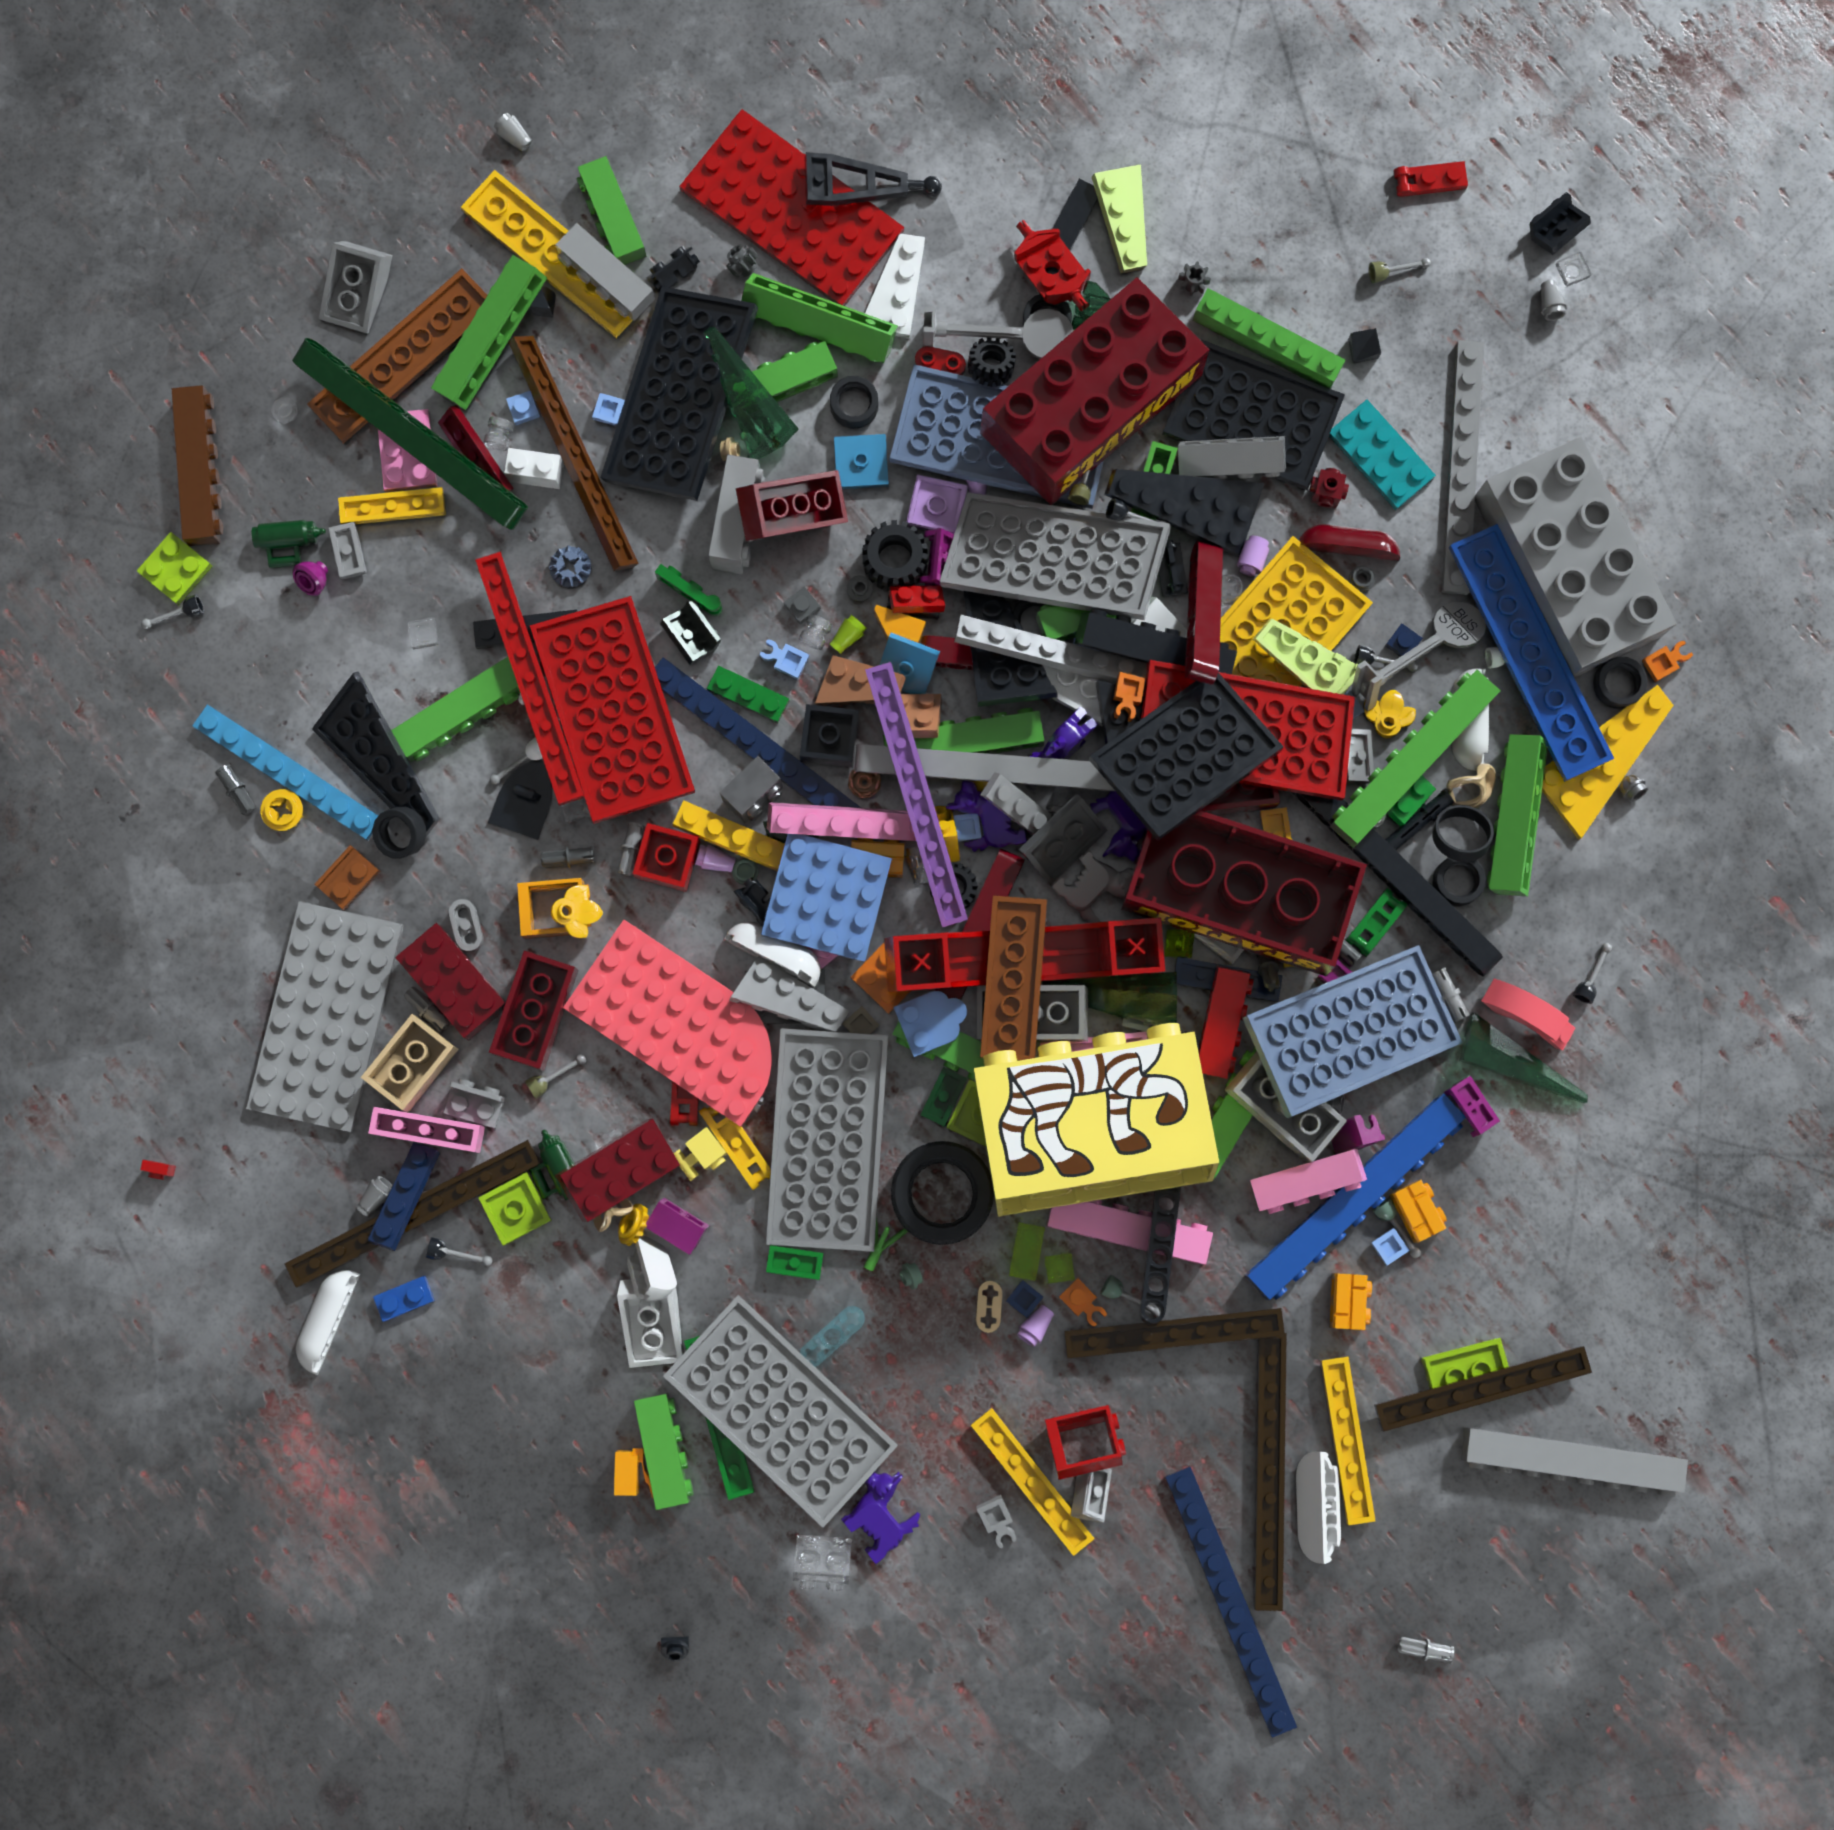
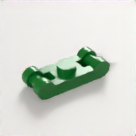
M1388 888L1383 891L1346 938V941L1350 945L1354 944L1361 950L1360 953L1365 957L1374 949L1408 905L1404 900L1401 899L1399 901L1392 895L1393 892ZM1385 903L1393 909L1390 914L1382 908ZM1364 930L1372 936L1368 942L1360 936Z

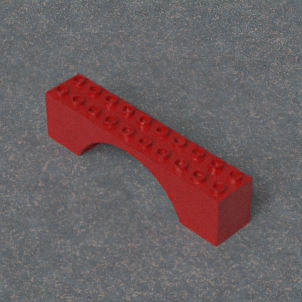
M1161 918L1045 927L1041 981L1165 972ZM990 931L946 932L884 938L888 992L986 985Z

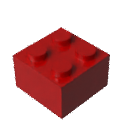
M647 823L632 874L636 879L687 892L701 843L699 836Z

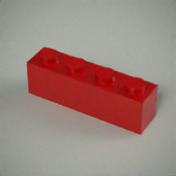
M1216 966L1198 1049L1203 1074L1227 1079L1228 1072L1233 1073L1236 1057H1232L1234 1046L1239 1047L1242 1031H1238L1240 1020L1243 1021V1017L1247 1014L1248 1005H1244L1246 994H1251L1254 979H1250V973L1247 971Z

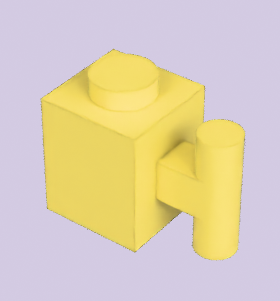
M707 1127L685 1143L692 1152L685 1157L680 1149L674 1152L680 1164L679 1167L690 1181L699 1176L693 1167L699 1162L705 1170L711 1167L714 1171L726 1161L723 1157L727 1155L725 1149Z

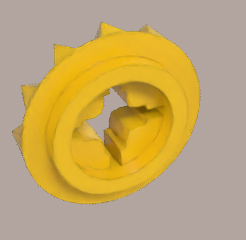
M278 789L270 792L264 798L260 813L262 820L269 828L275 831H287L297 827V823L303 818L304 806L294 792ZM286 802V808L292 814H283L282 818H279V813L273 807H282Z
M639 1203L634 1204L633 1210L629 1214L622 1216L618 1228L619 1241L622 1244L631 1246L633 1243L636 1244L640 1236H643V1231L647 1227L646 1222L649 1219L647 1214L648 1208Z

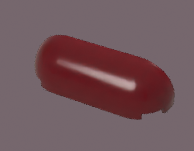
M1320 524L1310 527L1299 538L1300 545H1305L1311 551L1400 560V549L1395 539L1389 534L1378 530Z

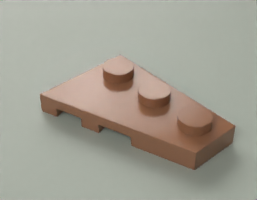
M833 655L815 704L827 706V704L875 703L865 669L874 666ZM894 672L901 693L906 677L903 674Z

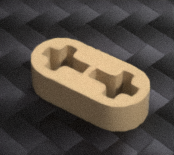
M986 1281L978 1289L976 1324L983 1332L990 1333L997 1330L1001 1322L1002 1289L996 1282ZM988 1285H992L993 1290L998 1291V1295L992 1298V1305H987V1296L982 1295V1291L987 1290ZM987 1308H991V1317L996 1318V1323L991 1324L990 1328H985V1323L980 1321L981 1317L986 1316Z

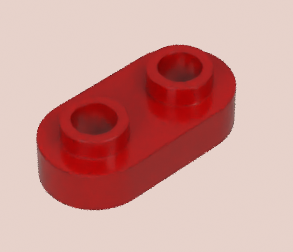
M925 346L920 348L915 355V365L962 376L966 369L965 359L958 352ZM928 355L932 357V360L926 362L923 360V357ZM950 361H955L958 365L956 367H950L948 363Z

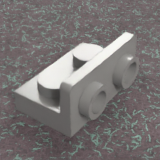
M1352 729L1346 783L1369 784L1371 782L1367 778L1374 772L1371 730Z
M460 1078L458 1083L451 1081L449 1085L451 1090L443 1113L496 1129L506 1099L499 1096L500 1090L485 1086L482 1091L473 1088L474 1082Z

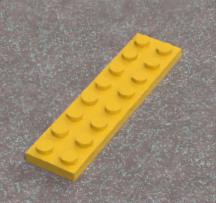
M496 170L485 179L461 206V210L518 258L536 267L547 277V282L616 339L633 321L629 316L625 318L621 316L614 308L615 304L611 300H603L596 293L594 285L590 282L588 284L584 283L577 276V270L571 265L566 267L558 259L557 256L559 254L556 243L568 230Z

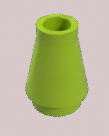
M851 614L848 619H844L830 645L842 654L844 650L864 636L863 633L867 628Z

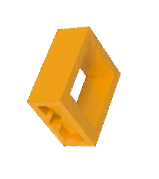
M572 878L517 883L521 937L524 939L569 936L565 927L534 929L532 893L568 890L573 886L585 885L583 879Z

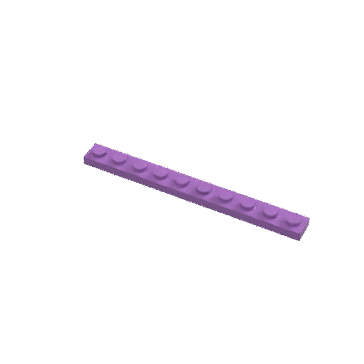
M889 662L865 669L941 925L946 927L966 921L968 917L892 664Z

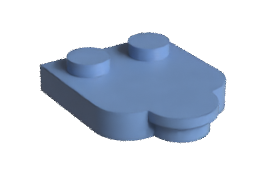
M940 991L929 992L893 1007L914 1057L953 1042L959 1035V1024L964 1021L967 1015V1008L961 1000L957 998L948 999Z

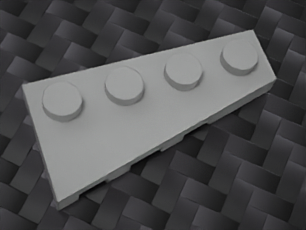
M760 956L756 958L730 997L732 1002L738 1004L741 1002L752 1006L751 1008L765 1010L777 1014V1017L786 1020L789 1018L819 1031L837 1032L850 1012Z

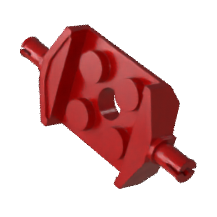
M1022 220V223L1019 222L1016 228L1025 238L1015 251L1014 260L1044 300L1054 305L1067 300L1069 302L1073 301L1079 311H1083V308L1084 310L1087 309L1089 304L1083 298L1081 292L1086 288L1090 280L1091 271L1089 269L1084 270L1060 238V230L1057 228L1035 232L1032 231L1025 220ZM1049 267H1055L1059 272L1050 274L1045 270Z

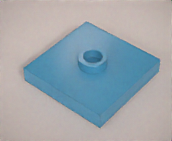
M886 434L834 437L836 470L839 471L842 489L889 487Z
M891 632L880 665L891 662L894 672L903 674L906 677L901 691L909 694H926L940 651Z

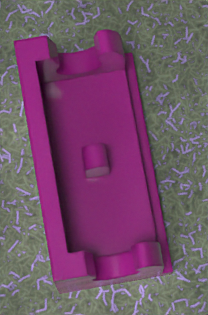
M942 528L924 532V538H929L931 542L928 575L920 577L919 583H925L924 586L940 585V578L954 537L953 533Z
M1471 1076L1455 1083L1451 1088L1443 1092L1446 1096L1452 1095L1474 1129V1131L1470 1132L1472 1137L1481 1135L1500 1122Z
M1356 1115L1346 1119L1347 1122L1337 1132L1331 1142L1336 1155L1353 1149H1363L1385 1140V1136L1381 1134L1378 1121L1374 1115L1368 1116V1121L1371 1124L1370 1129L1364 1126L1362 1116Z
M666 1198L658 1202L646 1222L648 1230L689 1255L697 1247L710 1226Z

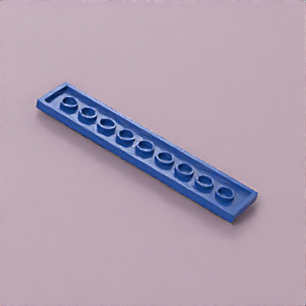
M1498 524L1451 544L1448 548L1541 736L1545 739L1546 746L1564 782L1613 760L1614 757Z

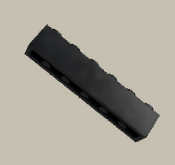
M1091 609V613H1081L1074 644L1146 663L1150 660L1185 666L1187 638L1180 636L1181 631L1165 628V632L1155 630V624L1141 622L1140 625L1132 624L1131 618L1116 615L1115 619L1106 617L1107 612L1098 609ZM1220 642L1218 672L1232 674L1237 651L1229 649V644Z

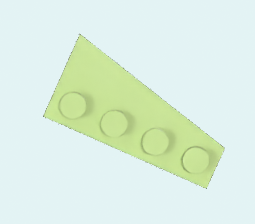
M1141 165L1094 173L1091 178L1120 273L1144 269L1147 266Z
M1269 619L1252 639L1306 688L1344 695L1354 681L1358 664L1324 648L1323 645L1305 638L1300 633L1274 619Z

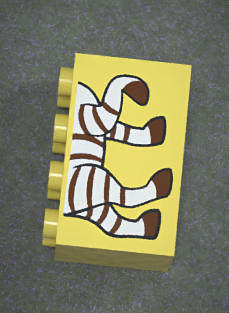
M1166 1023L1148 1028L1147 1040L1126 1043L1125 1033L1112 1032L1092 1038L1093 1049L1072 1052L1070 1042L1058 1041L1039 1046L1037 1048L1038 1058L1017 1061L1016 1052L1013 1050L997 1051L983 1056L984 1067L974 1068L998 1217L1213 1181L1219 1165V1158L1195 1032L1181 1034L1178 1023Z

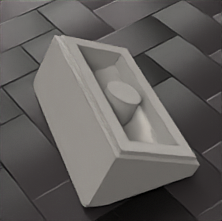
M1108 1468L1077 1476L1071 1510L1072 1517L1104 1523L1112 1469Z

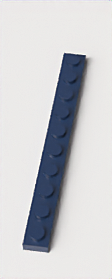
M664 657L655 666L663 692L754 760L759 756L780 777L783 783L812 805L862 808Z
M1188 1466L1166 1475L1165 1479L1270 1736L1273 1738L1297 1728L1191 1467Z

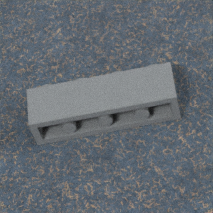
M578 223L556 243L559 254L557 256L558 259L566 267L571 265L577 270V276L584 283L588 284L590 282L594 285L596 293L603 300H611L615 304L614 308L624 318L629 316L635 321L655 300L653 290Z
M1285 436L1182 441L1178 445L1179 475L1195 477L1212 476V478L1226 479L1228 475L1238 474V478H1252L1255 473H1264L1265 477L1280 476V472H1285L1286 469Z

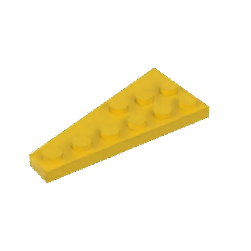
M1658 685L1645 693L1636 703L1627 706L1599 727L1614 757L1613 760L1565 782L1554 760L1545 766L1542 792L1578 840L1584 836L1674 706Z

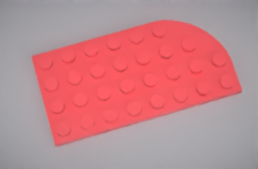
M623 920L563 1008L740 1127L743 1126L768 1086L772 1068L771 1044L766 1028L755 1009L741 1002L738 1004L730 1001V997L734 993L733 991L626 920Z

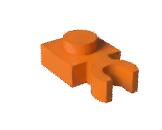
M1680 641L1674 645L1671 652L1665 646L1641 660L1655 683L1680 668L1677 662H1686L1693 656L1692 652L1687 655L1680 654L1679 648L1686 644L1685 641Z
M1123 672L1117 675L1113 700L1120 701V704L1114 710V718L1118 719L1121 710H1125L1129 715L1128 722L1134 719L1136 709L1133 705L1139 706L1141 704L1146 678Z
M1079 1278L1059 1296L1076 1316L1084 1312L1086 1320L1091 1326L1095 1327L1097 1325L1092 1320V1314L1095 1311L1100 1312L1104 1317L1107 1315L1102 1307L1092 1304L1097 1297Z

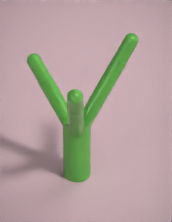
M876 1215L874 1252H870L864 1268L874 1271L883 1250L900 1239L908 1231L904 1228L885 1242L890 1231L889 1227H885L880 1239H878Z

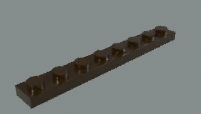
M1282 1308L1164 1320L1156 1325L1136 1323L1064 1331L1068 1359L1285 1336Z
M1579 1346L1374 1404L1381 1431L1385 1432L1590 1374L1592 1370L1585 1347Z

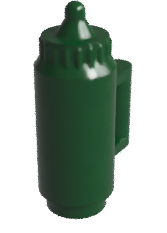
M296 520L258 524V527H252L251 533L254 547L266 550L269 568L296 566L302 563L300 547L317 543L318 537L325 534L326 530L316 527V523L313 521ZM294 547L295 555L273 557L272 549Z
M542 1130L541 1134L543 1137L542 1141L538 1143L543 1163L530 1169V1174L543 1199L558 1192L567 1201L569 1198L555 1175L574 1164L560 1137L558 1135L552 1136L548 1134L547 1130ZM545 1167L556 1187L550 1190L541 1171Z

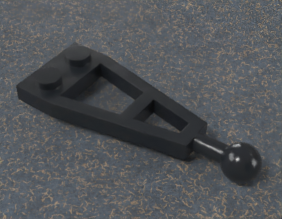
M806 152L804 157L806 204L835 206L906 197L908 190L923 191L927 196L935 197L942 190L941 180L936 176H928L924 181L908 180V173L834 154ZM832 167L865 174L866 190L833 194ZM875 177L898 182V186L876 189Z

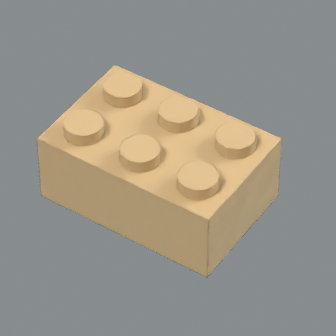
M411 1014L361 1078L402 1111L409 1113L459 1049L419 1017Z

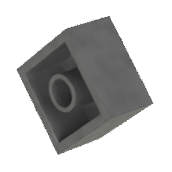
M757 756L720 792V795L727 807L746 824L749 820L754 822L763 813L761 808L766 803H774L781 796L782 792L780 790L783 787L780 777Z

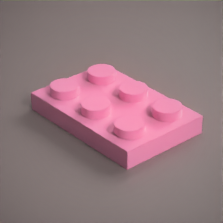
M428 409L407 411L432 430ZM378 429L383 487L386 493L437 487V478L433 471Z

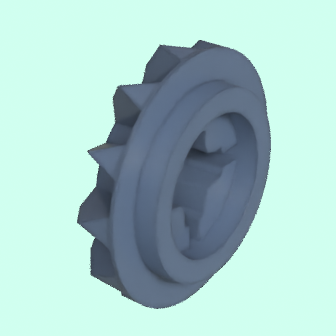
M568 545L565 548L558 549L551 556L549 570L552 578L559 585L576 587L584 583L589 577L591 562L588 555L579 547L576 548ZM565 558L571 563L577 562L574 565L575 575L569 569L563 570L566 567L564 563Z

